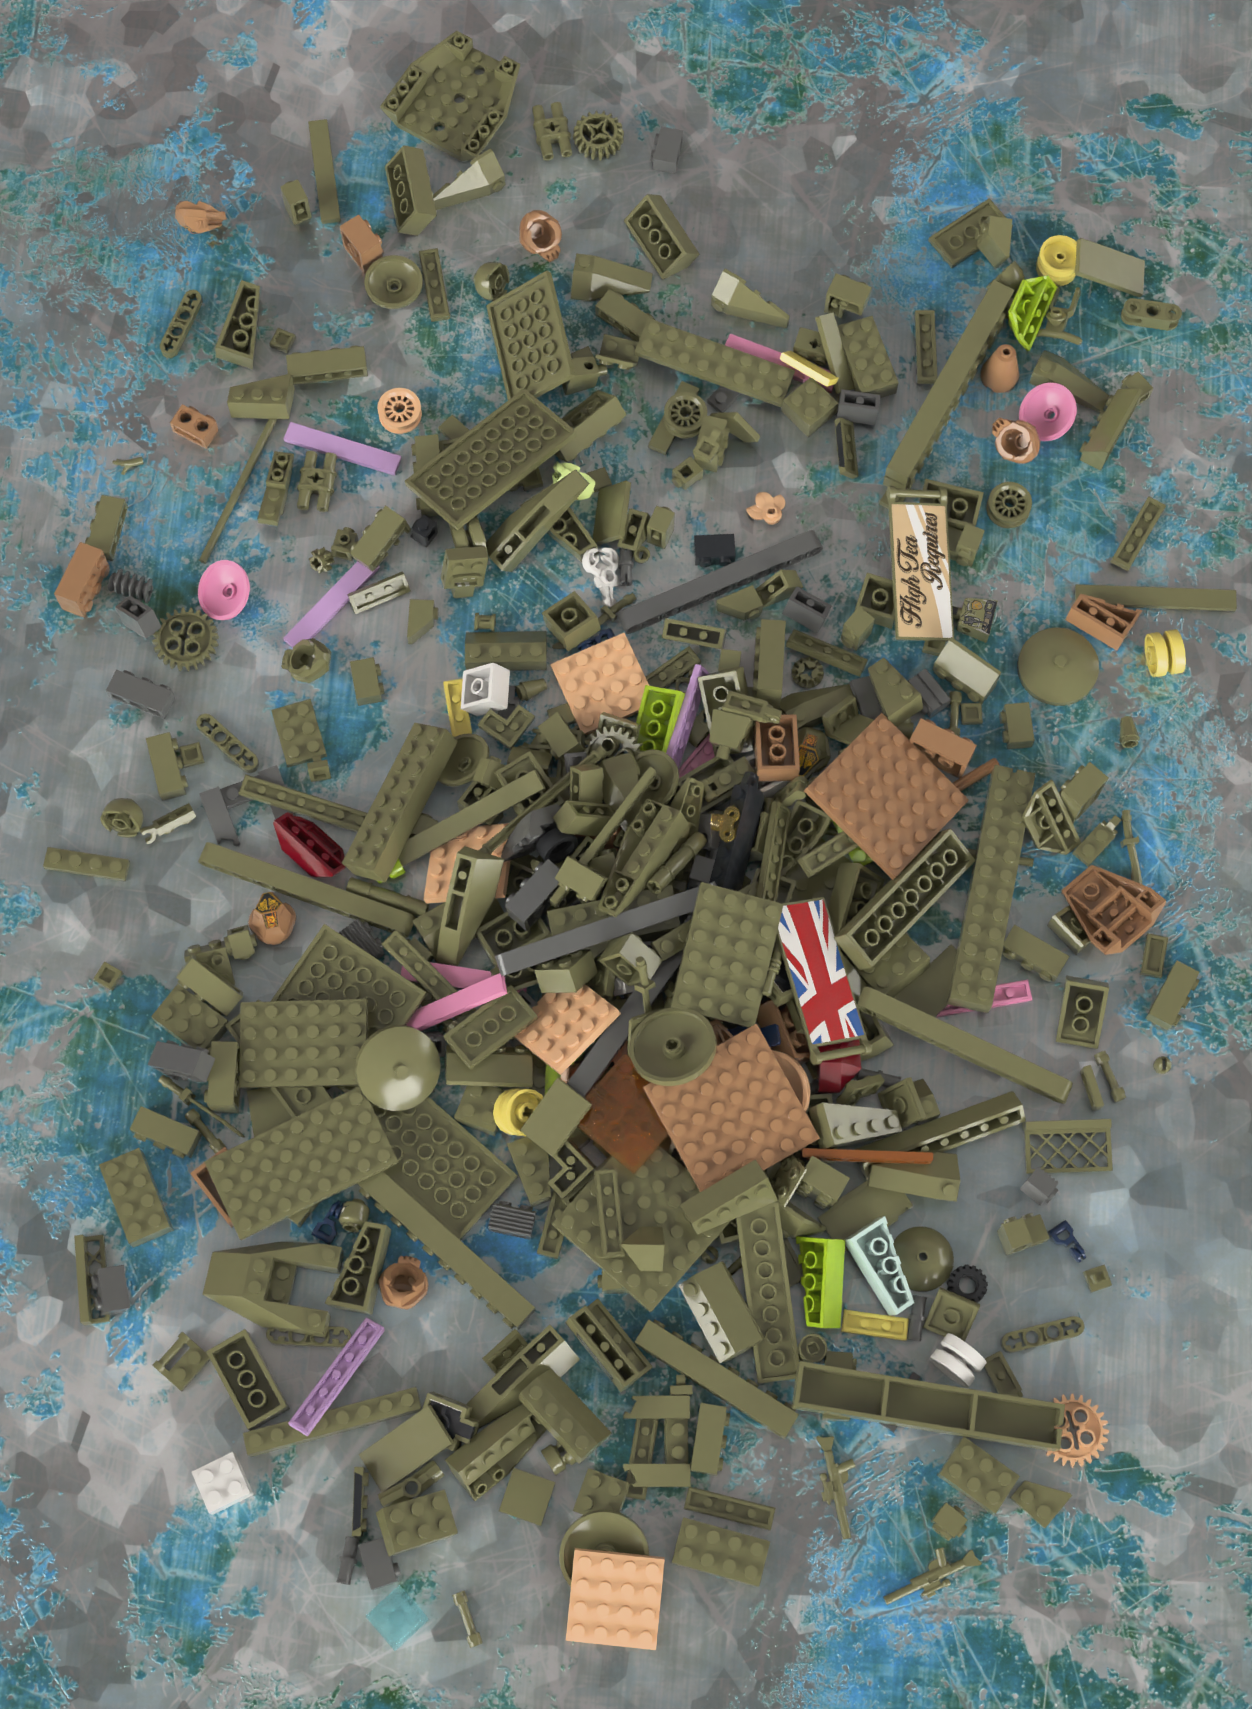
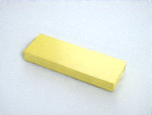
M792 351L782 352L780 356L781 361L825 386L834 385L838 381V377Z
M463 679L443 682L453 737L462 734H472L469 713L461 709Z
M844 1309L841 1332L907 1341L909 1319Z

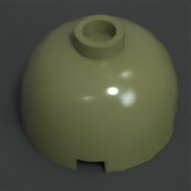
M1013 261L993 280L1014 289L1013 298H1015L1018 288L1025 277L1020 266ZM993 280L986 286L987 289H989Z
M487 262L481 265L473 278L477 293L489 301H495L505 295L507 290H504L506 283L509 284L510 281L508 267L499 262Z
M129 798L112 800L105 806L100 817L102 825L111 832L113 829L119 832L118 836L127 838L135 837L138 834L144 819L142 809L134 800Z

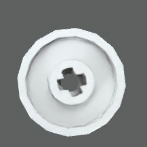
M948 1333L941 1342L944 1350L936 1349L929 1359L936 1368L951 1380L965 1388H969L975 1379L972 1371L980 1372L987 1362L966 1342Z

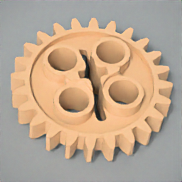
M1063 1394L1061 1402L1057 1398H1053V1403L1065 1404V1425L1062 1427L1054 1426V1430L1062 1429V1439H1067L1071 1447L1068 1449L1060 1448L1056 1452L1048 1451L1046 1456L1054 1454L1053 1462L1060 1458L1062 1459V1466L1067 1461H1070L1071 1468L1074 1467L1077 1461L1081 1467L1084 1464L1083 1460L1091 1464V1455L1098 1459L1099 1454L1096 1450L1104 1451L1105 1449L1100 1443L1108 1442V1439L1103 1437V1435L1109 1433V1430L1103 1428V1426L1108 1424V1421H1101L1104 1412L1097 1413L1099 1405L1091 1407V1399L1087 1400L1086 1403L1083 1402V1395H1080L1079 1399L1075 1400L1074 1394H1071L1070 1400H1067ZM1066 1411L1070 1413L1073 1429H1077L1075 1438L1079 1445V1450L1075 1449L1072 1433L1067 1432L1070 1424ZM1082 1412L1086 1416V1421H1076L1074 1414ZM1088 1434L1091 1436L1092 1442L1084 1444L1080 1440V1436Z

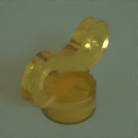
M730 806L725 809L724 815H712L711 830L720 831L719 836L725 842H730L735 838L733 824L739 819V810L734 806ZM734 812V816L730 817L729 814ZM730 832V835L725 836V833Z

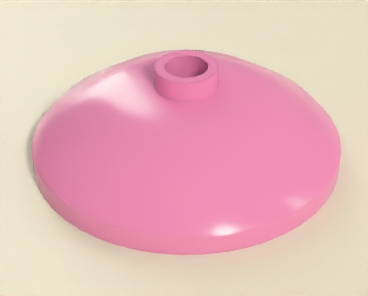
M1057 383L1041 384L1033 388L1023 399L1019 410V420L1026 421L1035 426L1040 441L1058 439L1074 423L1077 413L1075 398L1063 385ZM1055 413V416L1050 419V415Z
M220 560L210 565L203 573L198 586V599L205 614L213 619L222 621L237 616L246 605L249 597L250 584L247 573L238 563L229 560Z

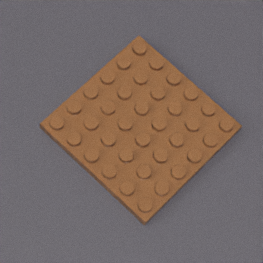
M883 713L804 790L892 880L901 873L969 801L914 744L909 743V739Z
M757 1024L718 1044L712 1063L696 1079L676 1086H661L654 1083L643 1086L647 1097L700 1192L754 1160L757 1161L762 1170H765L820 1139Z

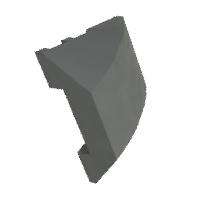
M555 804L528 813L517 824L503 848L501 858L504 859V862L534 852L539 839L549 830L557 827L553 816L561 806Z

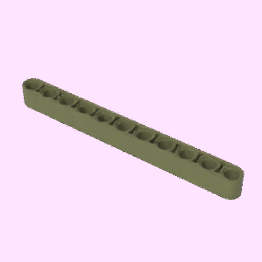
M206 842L198 860L205 867L354 920L359 918L362 923L366 921L368 925L393 933L397 929L405 938L409 937L413 927V920L416 919L412 914L210 842Z
M863 987L856 1003L858 1010L1061 1104L1066 1103L1073 1085L1070 1080L871 987Z

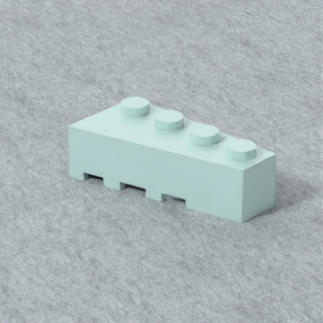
M883 1216L873 1220L846 1238L845 1245L890 1316L899 1314L912 1305L914 1301L906 1277L903 1275L900 1266L901 1262L896 1254L893 1245L894 1241L887 1227L886 1217Z

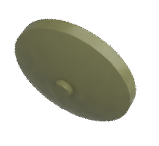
M1048 628L1035 633L1025 642L1018 656L1017 672L1022 686L1032 697L1045 704L1065 706L1082 700L1090 693L1098 678L1099 660L1091 643L1079 633L1066 628Z
M666 1008L649 1015L637 1026L630 1040L629 1053L636 1071L644 1079L661 1086H676L690 1082L706 1071L714 1059L717 1041L712 1025L699 1012L692 1009Z
M406 1025L388 1026L372 1034L360 1048L355 1063L356 1081L362 1093L376 1106L391 1111L410 1109L423 1102L434 1090L440 1075V1057L434 1043L420 1030Z
M597 1510L582 1515L567 1529L560 1546L559 1562L562 1574L571 1587L575 1548L649 1556V1546L642 1529L631 1518L617 1511Z

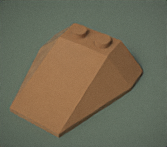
M1094 865L1089 866L1062 889V894L1088 939L1105 955L1121 953L1154 925L1166 904V900L1152 888Z

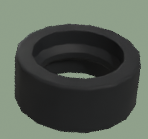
M555 827L539 839L536 850L545 862L549 859L553 864L565 860L567 856H570L578 846V840L574 834L562 833Z

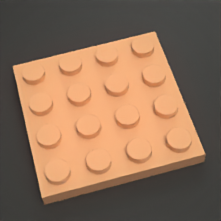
M625 633L550 664L575 721L585 735H589L598 729L600 714L603 712L623 719L639 713L645 685L649 686Z
M509 823L476 826L431 851L424 892L425 903L446 902L458 851L464 846L480 850L483 844L487 843ZM507 840L496 848L491 855L501 858ZM510 861L503 863L495 898H506Z
M584 985L577 992L546 993L537 1002L538 1005L532 1008L537 1014L538 1019L514 1036V1038L561 1075L621 1013L587 985Z
M575 1548L566 1641L656 1650L665 1557Z

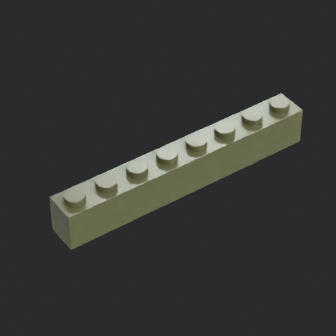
M1011 1091L854 1150L944 1152L1025 1122L1023 1104L1015 1093ZM858 1162V1166L866 1180L869 1178L871 1164L875 1162Z
M648 1319L635 1340L634 1344L785 1439L799 1415L795 1412L797 1409H792V1405L787 1402L782 1404L777 1401L778 1396L768 1390L766 1392L758 1389L759 1384L748 1378L745 1381L739 1377L740 1372L729 1366L726 1369L720 1365L715 1356L710 1354L707 1357L701 1353L703 1349L696 1344L691 1343V1345H688L683 1341L684 1337L677 1332L669 1333L664 1329L665 1325L655 1319L652 1322Z
M413 1387L327 1410L308 1436L292 1428L289 1425V1421L244 1432L243 1438L247 1455L253 1457L414 1414L422 1410L418 1389Z

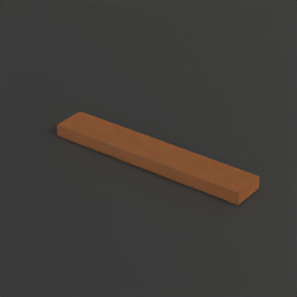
M802 1148L801 1159L809 1160L811 1156H814L821 1161L930 1164L933 1161V1152Z

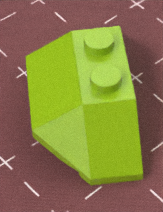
M1048 275L1022 280L1008 311V325L1026 351H1030L1057 289V286Z

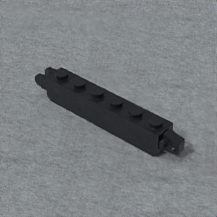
M751 771L745 772L741 784L734 785L709 881V883L715 881L716 886L733 891L742 889L765 798L763 792L758 789L759 776Z

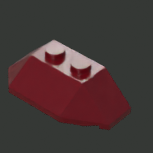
M289 812L274 820L273 825L282 851L311 877H333L346 868L342 864L345 858L343 848L314 822L302 817L293 816Z
M858 1039L817 1048L822 1053L858 1046L860 1041ZM860 1054L825 1060L821 1064H817L818 1093H840L845 1085L861 1070Z

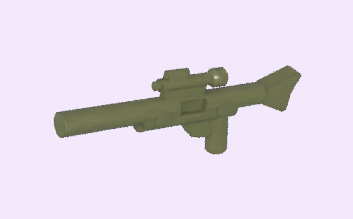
M817 1436L816 1439L824 1451L830 1479L827 1482L826 1473L819 1475L824 1492H821L822 1499L828 1505H831V1500L834 1499L843 1540L851 1538L845 1510V1506H848L843 1484L848 1481L847 1470L856 1466L853 1459H849L841 1464H835L833 1451H831L834 1437Z
M944 1548L935 1549L937 1559L929 1563V1571L910 1579V1584L883 1596L886 1605L921 1588L924 1589L921 1595H927L930 1598L936 1595L935 1591L951 1585L949 1579L943 1580L942 1583L940 1579L965 1567L979 1566L982 1563L976 1558L973 1550H969L962 1559L949 1564L946 1561Z

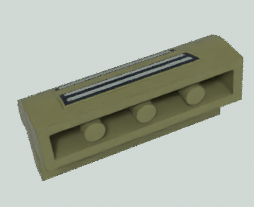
M596 1299L588 1306L585 1305L566 1321V1325L621 1393L653 1368L599 1299Z

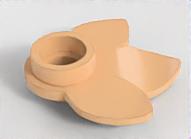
M759 492L755 497L756 505L746 508L751 518L755 520L763 519L766 523L773 525L778 523L782 517L781 510L785 507V499L782 495L772 497L767 492Z

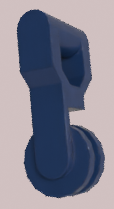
M608 628L600 631L599 636L585 640L578 645V650L582 651L594 646L593 643L595 645L601 643V638L605 636L607 639L615 637L612 629Z
M339 1200L333 1203L324 1220L317 1223L311 1234L328 1245L333 1243L338 1234L335 1227L336 1222L329 1217L334 1214L336 1219L340 1217L344 1203L340 1205L341 1201ZM328 1224L331 1226V1235L320 1230L323 1225Z
M1064 1220L1049 1230L1048 1235L1058 1245L1068 1247L1074 1243V1248H1069V1252L1074 1260L1080 1263L1081 1259H1086L1085 1251L1073 1236V1228ZM1066 1230L1069 1233V1238L1060 1240L1057 1235Z

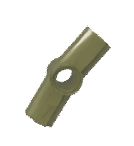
M432 1460L410 1478L377 1495L383 1508L418 1498L425 1490L445 1475L436 1462ZM415 1482L418 1485V1490L415 1494L410 1495L407 1493L406 1487L409 1483Z

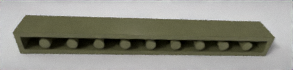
M383 1171L357 1183L360 1187L358 1190L360 1194L367 1200L371 1197L376 1202L374 1206L383 1214L388 1212L392 1216L390 1220L398 1228L403 1226L408 1230L406 1235L414 1242L419 1240L424 1245L422 1249L429 1256L433 1254L440 1259L438 1264L446 1271L450 1268L456 1274L454 1278L460 1284L464 1285L467 1283L472 1288L470 1292L478 1300L483 1298L487 1301L486 1307L494 1314L499 1312L504 1317L502 1321L509 1328L515 1327L519 1330L536 1311L530 1302Z

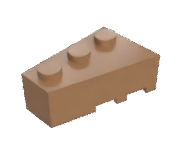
M1080 594L1065 620L1118 651L1143 610L1136 609L1134 611L1124 608V605L1121 604L1116 606L1105 603L1103 599Z

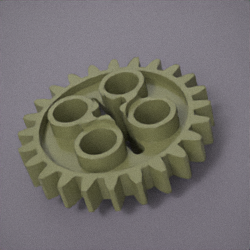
M182 607L181 613L174 609L173 616L166 613L167 620L160 618L162 627L158 629L159 632L153 634L156 639L152 640L155 645V653H158L159 660L163 659L164 665L170 663L171 669H174L177 665L179 671L184 666L187 671H190V666H194L197 670L198 663L205 666L204 659L212 660L209 654H216L213 647L219 646L216 641L219 639L218 633H215L218 630L216 626H213V620H208L207 614L202 615L200 610L194 613L192 607L186 612L184 607ZM182 626L181 630L173 631L175 627ZM196 629H202L199 634L193 633ZM172 645H178L174 650L169 649ZM191 648H198L194 653L189 652Z
M616 725L612 726L611 730L609 726H605L603 730L601 728L597 729L596 734H590L592 740H585L588 747H584L583 750L588 756L593 750L598 749L600 746L603 747L606 754L601 757L602 760L612 758L614 754H616L615 756L623 755L624 751L632 753L634 757L644 752V750L639 749L643 743H636L638 736L630 737L632 734L631 730L624 733L625 727H620L617 730ZM607 740L612 741L613 749L608 748ZM622 743L623 747L621 748V750L618 751L620 744Z

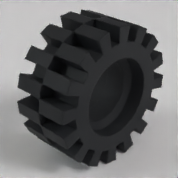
M974 1265L959 1266L950 1274L947 1281V1290L978 1303L987 1292V1277L982 1274L981 1269L978 1270ZM964 1277L973 1279L976 1285L974 1292L969 1294L962 1292L959 1287L960 1280Z

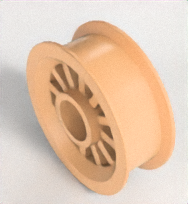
M394 388L385 392L379 399L377 407L379 420L382 426L389 432L395 434L408 433L414 430L420 423L422 417L420 400L411 390ZM398 409H403V410H404L403 412H400V413L396 412Z

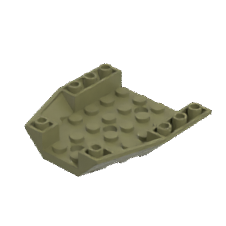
M455 31L409 65L380 108L399 129L460 161L473 160L483 152L508 115L520 63L506 56L501 61H498L473 48L472 38ZM479 69L484 71V73L480 75H477L474 72ZM459 97L465 99L460 103L455 102V99ZM443 126L444 130L436 131L435 127Z

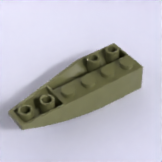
M574 470L513 512L486 542L489 558L502 571L512 572L590 483L577 470Z
M687 777L670 807L681 811L689 824L662 866L679 850L681 844L685 843L694 832H698L704 783L691 777ZM694 859L690 860L675 876L674 881L667 885H672L674 895L686 891ZM646 886L642 891L649 890V889H648V887Z
M648 798L645 800L624 834L598 907L599 911L617 917L647 886V882L666 861L689 824L681 811Z
M466 846L457 852L443 912L436 963L451 966L459 965L495 899L504 863L503 858Z
M549 1324L467 1403V1405L473 1407L470 1417L480 1420L479 1428L522 1405L523 1403L519 1400L520 1392L535 1378L550 1368L561 1378L580 1360L579 1357Z
M522 1404L481 1430L472 1438L470 1444L465 1443L445 1461L469 1496L476 1501L513 1470L547 1429Z

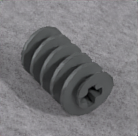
M121 568L117 573H112L108 581V590L110 592L122 593L125 597L132 596L140 602L144 601L145 604H148L153 593L152 579L145 583V576L138 580V574L136 573L130 578V571L123 575V569Z

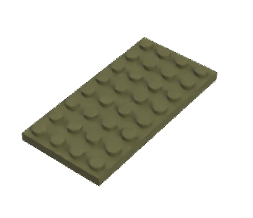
M522 389L406 479L405 485L452 527L459 530L577 437V433L526 389Z
M359 1087L204 1161L240 1240L399 1163L369 1100Z
M429 1097L417 1106L401 1111L386 1110L369 1101L399 1162L383 1170V1172L461 1241L493 1203L517 1179L518 1175Z

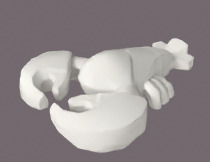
M605 547L599 550L592 548L583 555V567L586 572H591L594 575V584L596 588H599L602 596H604L602 604L610 607L616 603V599L613 598V587L619 584L618 575H615L619 556L612 548ZM599 551L605 554L600 555V558L603 561V563H598L599 555L594 556V553Z

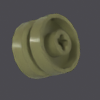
M477 515L466 523L467 530L463 526L456 530L449 524L455 548L485 546L487 552L485 535Z

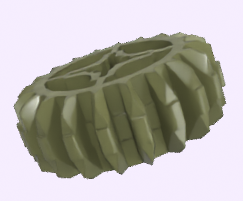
M597 110L595 114L588 112L587 117L582 115L581 120H577L576 126L573 129L575 147L578 148L580 154L584 153L585 158L591 156L592 160L598 157L601 161L604 156L609 159L610 154L615 156L616 151H620L621 145L624 142L622 124L618 123L617 117L613 118L612 113L606 115L605 111L602 114H598ZM607 129L612 132L613 137L609 135ZM584 134L588 136L590 141L585 139Z

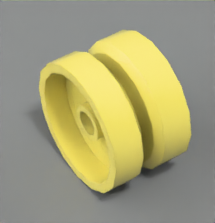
M1063 235L1047 239L1040 248L1036 262L1038 276L1048 275L1055 285L1060 286L1067 285L1076 277L1077 242Z
M1177 629L1164 631L1163 636L1159 632L1146 634L1144 647L1146 663L1150 674L1153 677L1165 676L1167 671L1171 675L1183 673L1186 657L1184 643Z
M513 1088L499 1095L493 1110L495 1123L499 1129L509 1135L526 1136L520 1130L543 1099L542 1094L532 1089Z

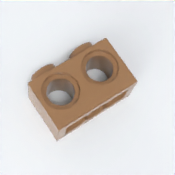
M183 404L170 422L174 433L206 449L219 431L216 420L210 415L204 416L192 406L187 407ZM186 419H191L189 422H183ZM202 428H207L205 431H200Z

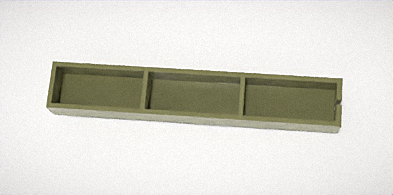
M993 280L887 465L883 485L887 487L892 486L896 489L912 488L916 480V474H920L925 463L923 462L925 458H929L934 447L932 446L934 442L939 441L943 427L948 425L952 411H955L960 403L961 395H965L969 387V381L974 379L978 371V365H982L986 357L987 349H991L996 333H1000L1004 325V319H1008V311L1014 300L1012 298L1014 289Z
M994 765L991 772L947 999L948 1005L988 1013L992 1008L1026 827L1022 815L1031 800L1036 773L1018 769L1014 773L1013 768Z
M800 1361L797 1364L791 1408L1056 1452L1061 1448L1062 1429L1054 1430V1426L1059 1427L1063 1425L1065 1404Z

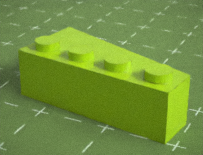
M795 1236L796 1244L800 1246L798 1261L799 1264H802L803 1270L801 1285L804 1286L806 1294L803 1297L806 1325L818 1328H841L845 1240Z

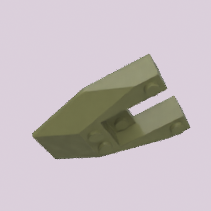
M281 1241L212 1252L203 1295L263 1328L326 1338L331 1318L328 1311L289 1305L297 1267L340 1274L344 1251L342 1247L320 1243Z

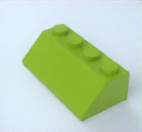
M645 685L636 723L641 724L637 744L643 743L639 748L640 750L667 752L685 693Z

